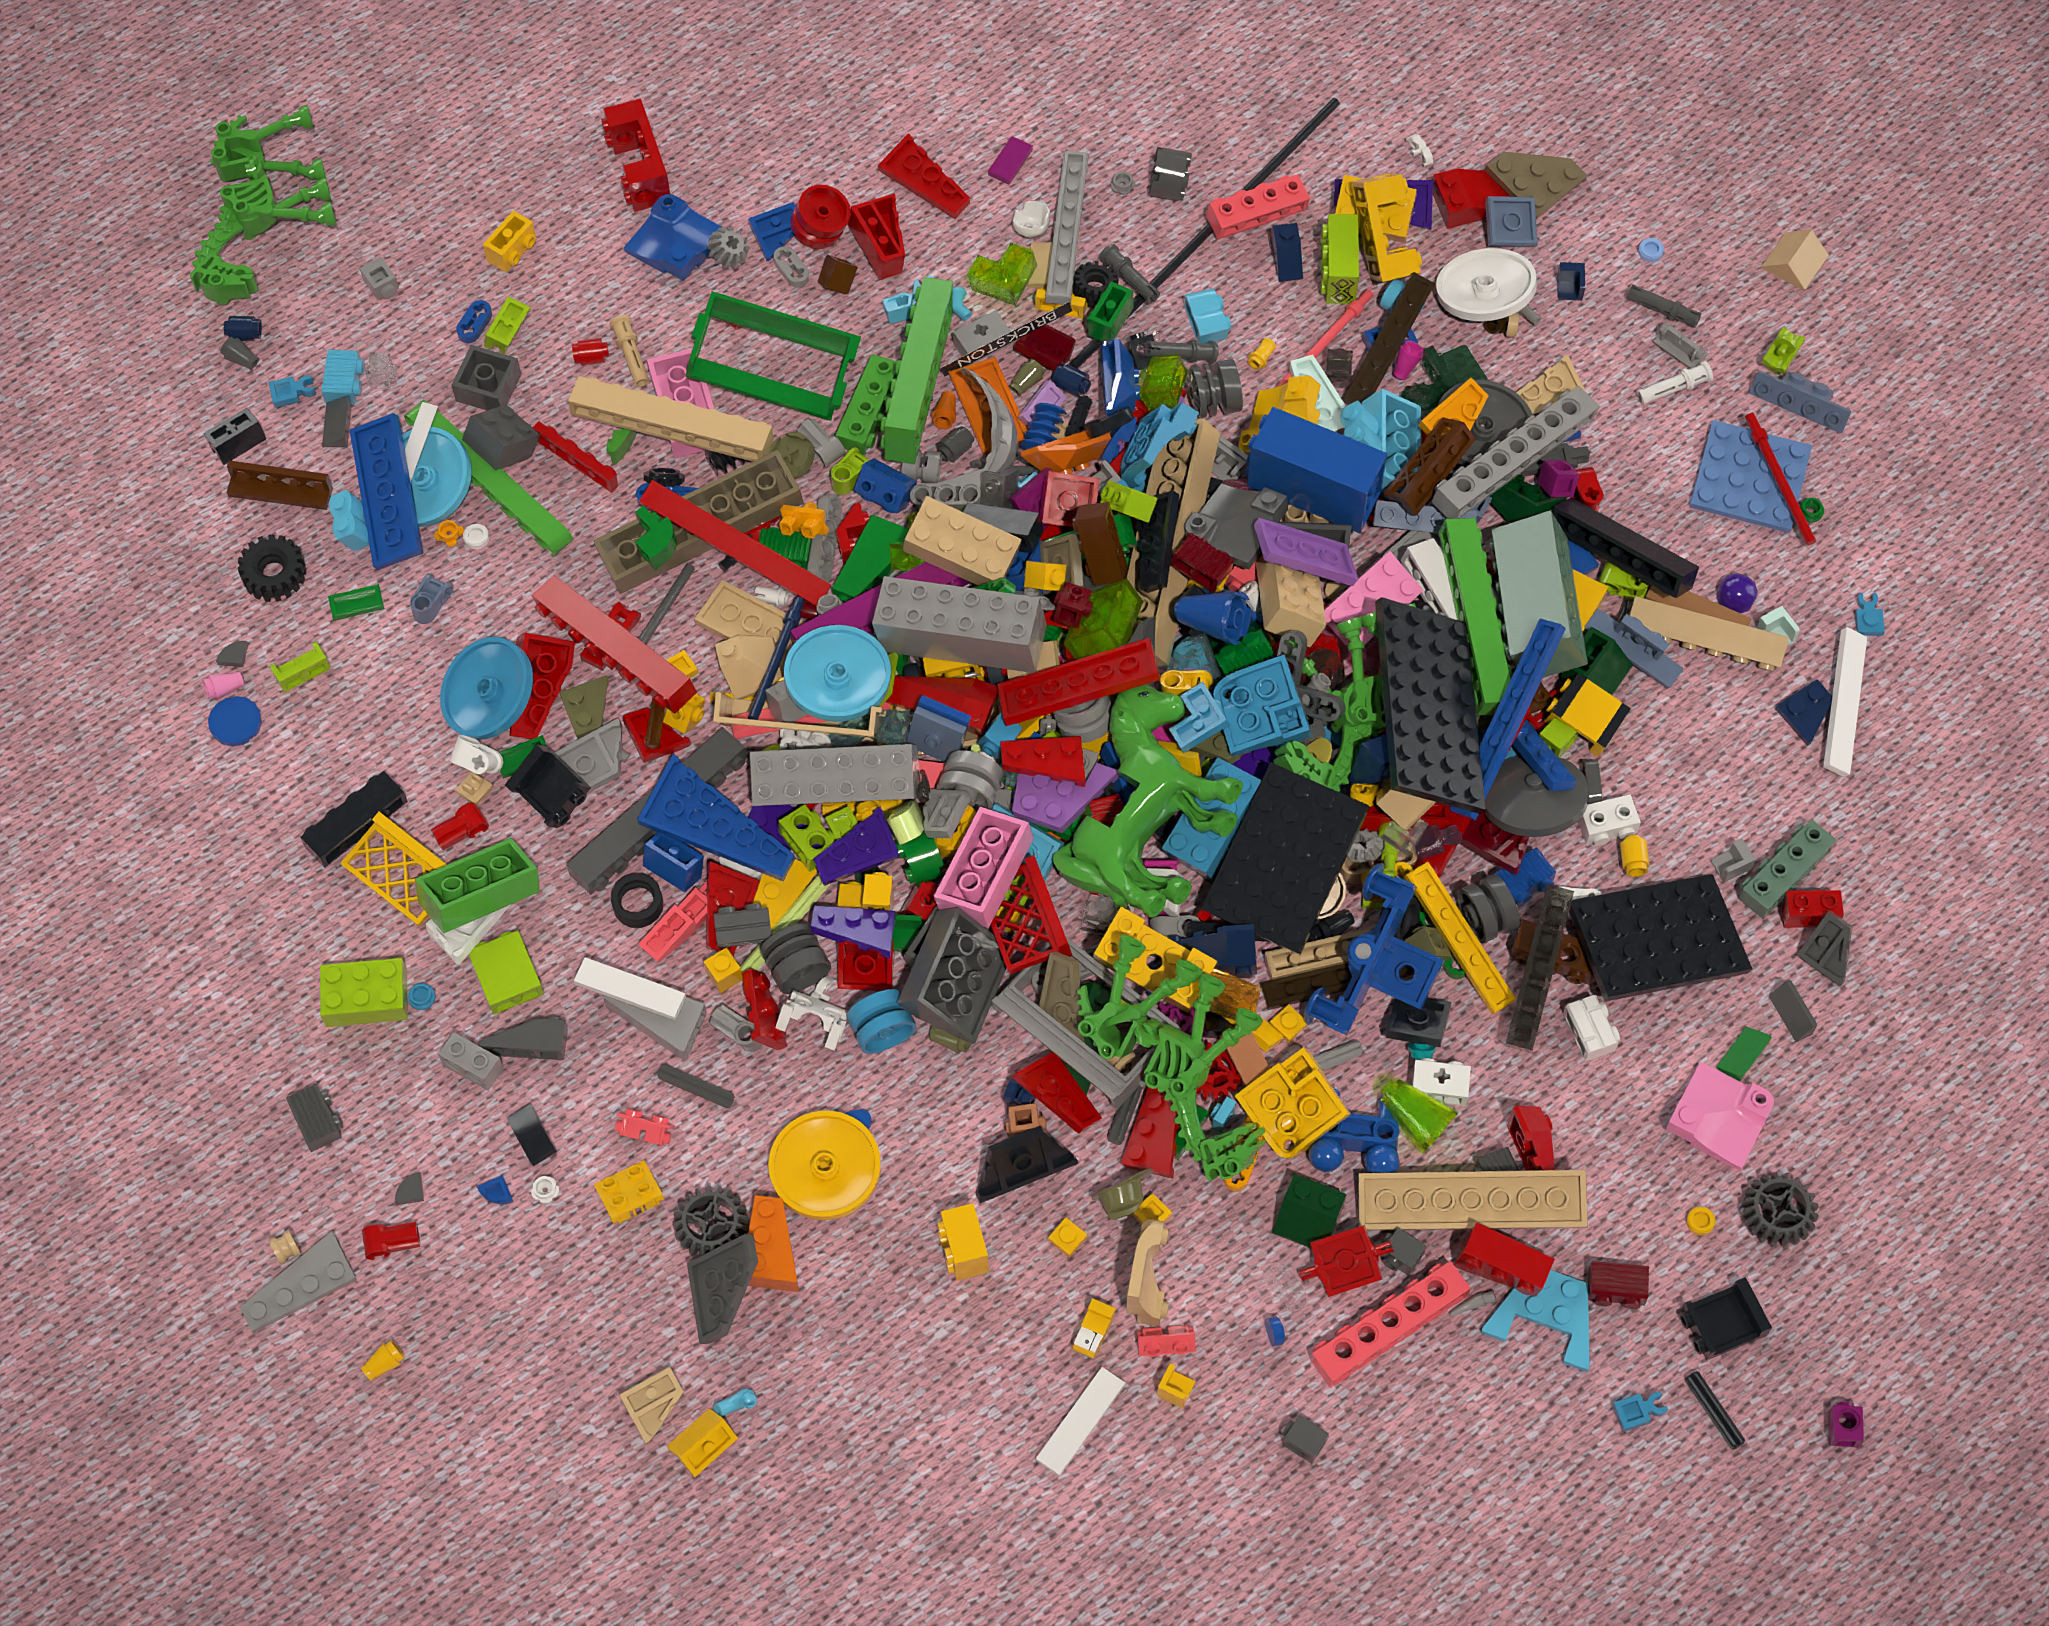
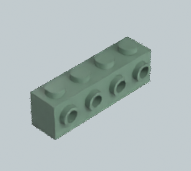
M1812 819L1805 826L1800 824L1792 833L1791 837L1793 838L1788 844L1785 841L1782 842L1774 852L1776 856L1771 861L1768 859L1764 860L1757 869L1759 873L1754 878L1749 876L1740 886L1742 892L1739 900L1763 920L1783 900L1786 891H1792L1834 847L1837 839Z

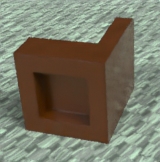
M827 255L818 278V283L826 289L847 295L858 267L847 260Z

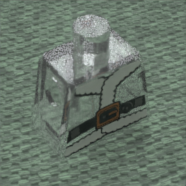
M1089 894L1082 908L1077 931L1104 937L1119 908L1114 905L1109 897ZM1127 905L1125 909L1131 912L1129 906Z

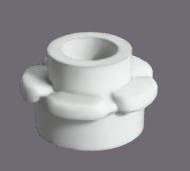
M542 1176L533 1183L531 1193L535 1200H540L541 1203H549L552 1201V1198L558 1196L559 1187L556 1185L555 1179ZM544 1188H547L548 1191H547V1192H543V1189H544Z

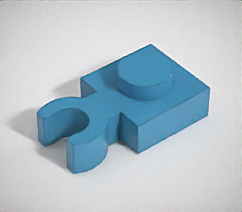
M310 375L303 376L297 382H295L293 376L268 382L275 408L300 402L298 396L301 395L305 397L316 395L314 386L306 388L307 385L314 384Z
M1859 593L1857 604L1861 609H1856L1855 611L1857 632L1864 636H1883L1885 633L1883 609H1875L1878 595L1873 593L1872 601L1866 602L1863 599V593Z
M1655 1392L1646 1401H1643L1641 1394L1614 1402L1612 1407L1622 1431L1625 1432L1650 1424V1414L1653 1416L1664 1415L1668 1410L1667 1406L1657 1408L1654 1405L1655 1400L1661 1399L1662 1393Z

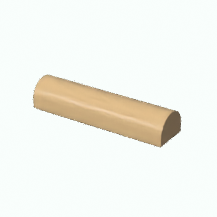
M1369 928L1308 942L1305 944L1301 955L1286 948L1265 952L1264 959L1270 980H1275L1348 963L1347 949L1350 942L1355 937L1371 930Z

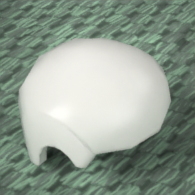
M1028 201L1021 211L1016 210L1014 213L1013 228L1022 236L1035 238L1045 233L1049 227L1050 209L1042 202Z

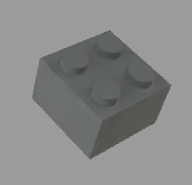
M470 345L451 385L455 400L483 410L507 405L521 377L518 358Z
M503 405L470 416L462 440L491 467L498 470L532 457L540 434L516 414L508 405Z

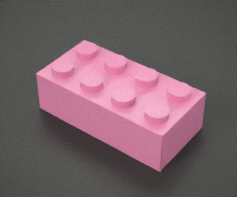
M692 349L647 360L656 396H666L674 401L690 402L697 407L714 409L707 383L685 377ZM669 440L674 458L705 451V449Z
M1389 551L1358 576L1354 586H1347L1324 607L1326 627L1321 633L1336 638L1344 661L1352 656V651H1348L1347 644L1350 641L1349 639L1346 640L1345 635L1340 634L1336 628L1337 624L1376 612L1375 601L1381 597L1408 605L1424 590ZM1362 627L1360 629L1361 635L1359 637L1365 645L1374 635L1368 633L1367 628Z
M979 807L934 895L939 910L959 907L980 925L989 928L1034 839L1029 822Z

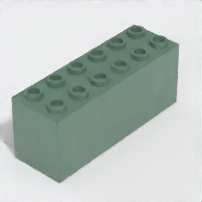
M1551 510L1492 529L1493 540L1490 541V546L1493 554L1496 556V561H1493V567L1496 575L1499 576L1496 588L1499 596L1502 597L1499 609L1502 617L1505 618L1502 630L1505 638L1508 639V645L1505 646L1508 659L1510 661L1513 660L1515 668H1517L1541 618L1559 623L1566 628L1543 678L1587 665L1568 538Z

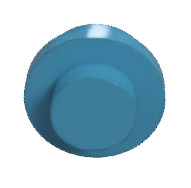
M416 984L408 993L409 1004L416 1010L430 1008L436 999L433 988L427 984Z

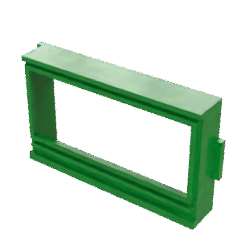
M711 291L705 313H699L691 336L695 343L689 358L685 377L831 421L834 409H840L847 387V383L843 382L848 362L854 363L861 336ZM711 317L843 357L832 397L699 358L698 356Z

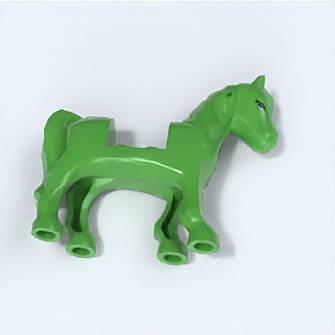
M1145 684L1119 692L1111 709L1110 721L1112 741L1116 754L1120 759V768L1117 773L1137 789L1132 792L1126 806L1115 817L1111 828L1092 817L1086 816L1075 831L1073 841L1061 847L1053 854V863L1061 877L1072 885L1088 892L1108 896L1119 909L1120 907L1126 908L1129 904L1132 907L1141 909L1149 917H1156L1163 910L1166 899L1180 905L1189 896L1192 886L1190 881L1180 876L1168 879L1157 877L1150 873L1142 860L1145 844L1153 833L1179 810L1186 814L1198 832L1203 834L1213 831L1220 837L1228 836L1236 827L1238 819L1236 813L1229 810L1206 811L1200 807L1193 795L1202 802L1219 799L1221 802L1231 805L1241 795L1243 784L1242 781L1233 777L1215 781L1199 777L1184 769L1172 753L1159 745L1152 731L1162 725L1176 722L1182 718L1185 712L1184 703L1176 694L1159 692Z

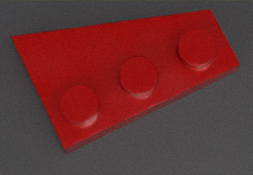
M1081 736L1001 741L1003 770L1029 776H1036L1038 774L1052 777L1053 781L1062 782V780L1076 782V786L1085 787Z
M711 861L708 862L706 948L719 952L724 948H717L713 915L719 913V908L735 907V911L746 910L745 906L753 902L760 881ZM737 946L727 947L731 955L734 956Z
M753 969L743 972L745 998L752 1006V1011L748 1012V1019L755 1026V1030L751 1032V1039L775 1050L786 1048L788 1046L785 1039L786 1031L775 1028L779 1018L777 1014L779 1009L771 996L769 979L765 974Z
M1053 1052L1012 1076L1015 1081L1078 1134L1102 1119L1061 1059Z

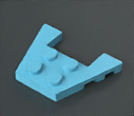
M1550 1270L1545 1285L1537 1296L1524 1295L1517 1289H1513L1483 1326L1481 1334L1506 1342L1514 1316L1571 1336L1563 1364L1585 1372L1589 1369L1588 1283Z

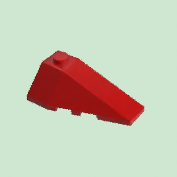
M523 633L517 637L516 645L526 653L530 660L533 672V685L526 708L518 720L510 727L509 736L530 740L538 737L550 713L549 710L572 668L575 649L574 641L531 633Z
M895 676L892 695L885 703L915 712L922 695L970 715L971 720L967 732L982 737L999 692L998 686L976 678Z
M1513 1107L1507 1128L1526 1171L1555 1170L1551 1133L1553 1126L1549 1116L1543 1114L1541 1107Z

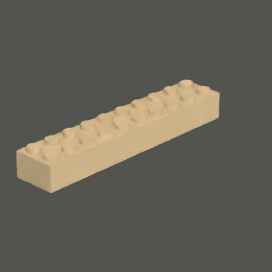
M1205 419L1195 420L1197 426L1190 436L1186 435L1179 441L1175 439L1170 440L1161 449L1152 464L1146 494L1157 496L1172 490L1179 494L1171 561L1174 553L1187 538L1186 521L1193 512L1199 513L1206 501L1220 432ZM1137 530L1136 542L1140 540L1139 530ZM1137 545L1133 548L1114 634L1129 643L1141 622L1150 617L1156 618L1155 658L1157 666H1169L1179 623L1174 616V607L1172 605L1185 593L1188 576L1170 565L1166 588L1150 593L1143 591L1140 586L1139 561L1142 559V555Z

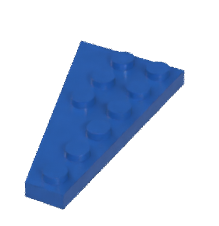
M674 754L637 819L638 824L783 882L795 860V856L773 836L765 833L758 827L755 821L747 818L740 812L738 807L713 786L705 783L698 777L695 771L687 768Z

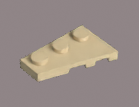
M1567 354L1561 358L1560 362L1553 367H1549L1544 371L1543 375L1535 381L1529 382L1516 393L1523 398L1532 414L1536 417L1548 403L1554 404L1557 402L1558 398L1566 390L1571 392L1577 386H1580L1585 392L1586 390Z

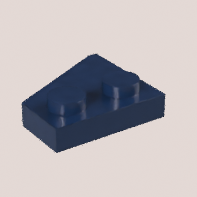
M1817 679L1779 703L1775 710L1801 740L1809 746L1832 704V695Z

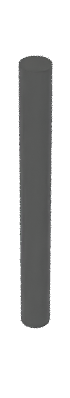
M689 563L685 565L638 639L647 645L694 572L695 567Z

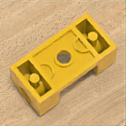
M1385 173L1351 181L1370 279L1385 282L1410 276L1413 272L1419 274L1422 259L1420 253L1416 252V248L1407 249V247L1401 246L1388 249V238L1386 234H1383L1381 225L1384 224V216L1382 210L1378 209V205L1406 199V193L1408 192L1406 179L1402 178V174Z
M1120 907L1093 955V959L1115 972L1113 965L1115 960L1120 958L1118 955L1120 951L1118 949L1120 937L1127 935L1139 940L1145 945L1146 949L1139 958L1129 962L1132 966L1129 973H1126L1125 978L1151 993L1161 985L1160 982L1165 978L1174 979L1176 977L1175 967L1180 959L1195 964L1202 970V974L1211 975L1217 963L1215 959L1195 948L1190 951L1144 925L1145 920L1123 907ZM1151 955H1157L1162 960V966L1157 970L1150 969L1146 964L1147 958ZM1199 979L1191 983L1190 986L1179 988L1175 994L1171 996L1166 995L1162 999L1189 1013L1194 1000L1199 996Z

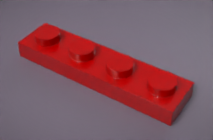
M538 421L532 427L540 434L539 444L612 493L618 487L617 474L609 465L604 466L598 462L593 454L590 452L585 453L579 449L574 441L560 436L552 426H546Z

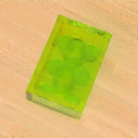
M1127 578L1092 590L1090 602L1094 604L1090 616H1084L1078 629L1070 627L1064 642L1076 660L1127 644L1143 604L1142 598Z

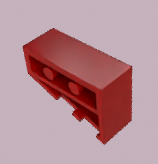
M895 193L851 206V216L848 221L850 230L879 280L901 274L904 265L905 250L902 232L899 227V214L896 209Z
M1476 1222L1466 1235L1454 1266L1468 1273L1517 1289L1524 1295L1537 1296L1545 1285L1555 1259Z

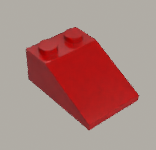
M1456 168L1433 174V197L1447 229L1485 220V199L1488 196L1510 197L1485 170Z

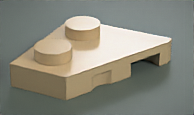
M668 1367L619 1395L645 1444L650 1443L684 1394V1391L672 1369Z

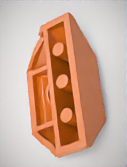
M1088 430L1021 451L1020 453L1024 459L1040 471L1047 467L1052 469L1053 472L1070 474L1073 473L1072 467L1079 471L1090 467V461L1099 459L1111 436L1108 432L1102 436L1091 438Z

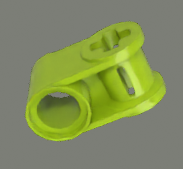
M857 447L849 450L845 457L831 469V487L839 495L849 494L855 488L863 464L870 461L860 453V449Z
M1609 561L1604 564L1599 579L1600 583L1609 587L1608 592H1610V595H1617L1634 600L1635 596L1645 598L1648 593V586L1650 585L1642 579L1638 580V577Z

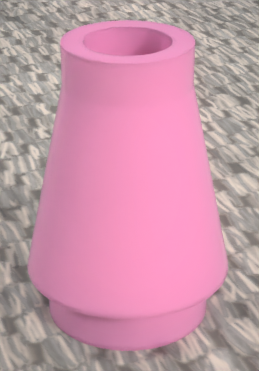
M240 671L235 673L208 675V678L203 679V685L208 698L218 700L230 692L243 687L244 681Z

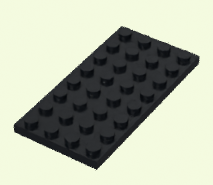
M1381 597L1375 601L1391 790L1479 814L1485 810V799L1466 623Z

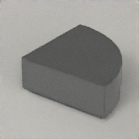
M237 641L226 646L216 659L217 665L243 667L248 642Z
M420 1172L410 1175L399 1185L395 1195L396 1206L424 1201L422 1175Z

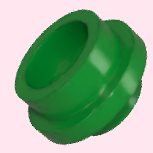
M1807 498L1800 503L1799 506L1807 522L1814 523L1823 517L1824 507L1820 500ZM1807 509H1813L1815 513H1810Z

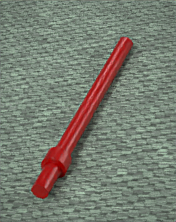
M1753 412L1747 414L1745 419L1751 429V437L1754 444L1759 446L1806 544H1814L1816 539L1768 443L1769 437L1766 430L1761 428Z

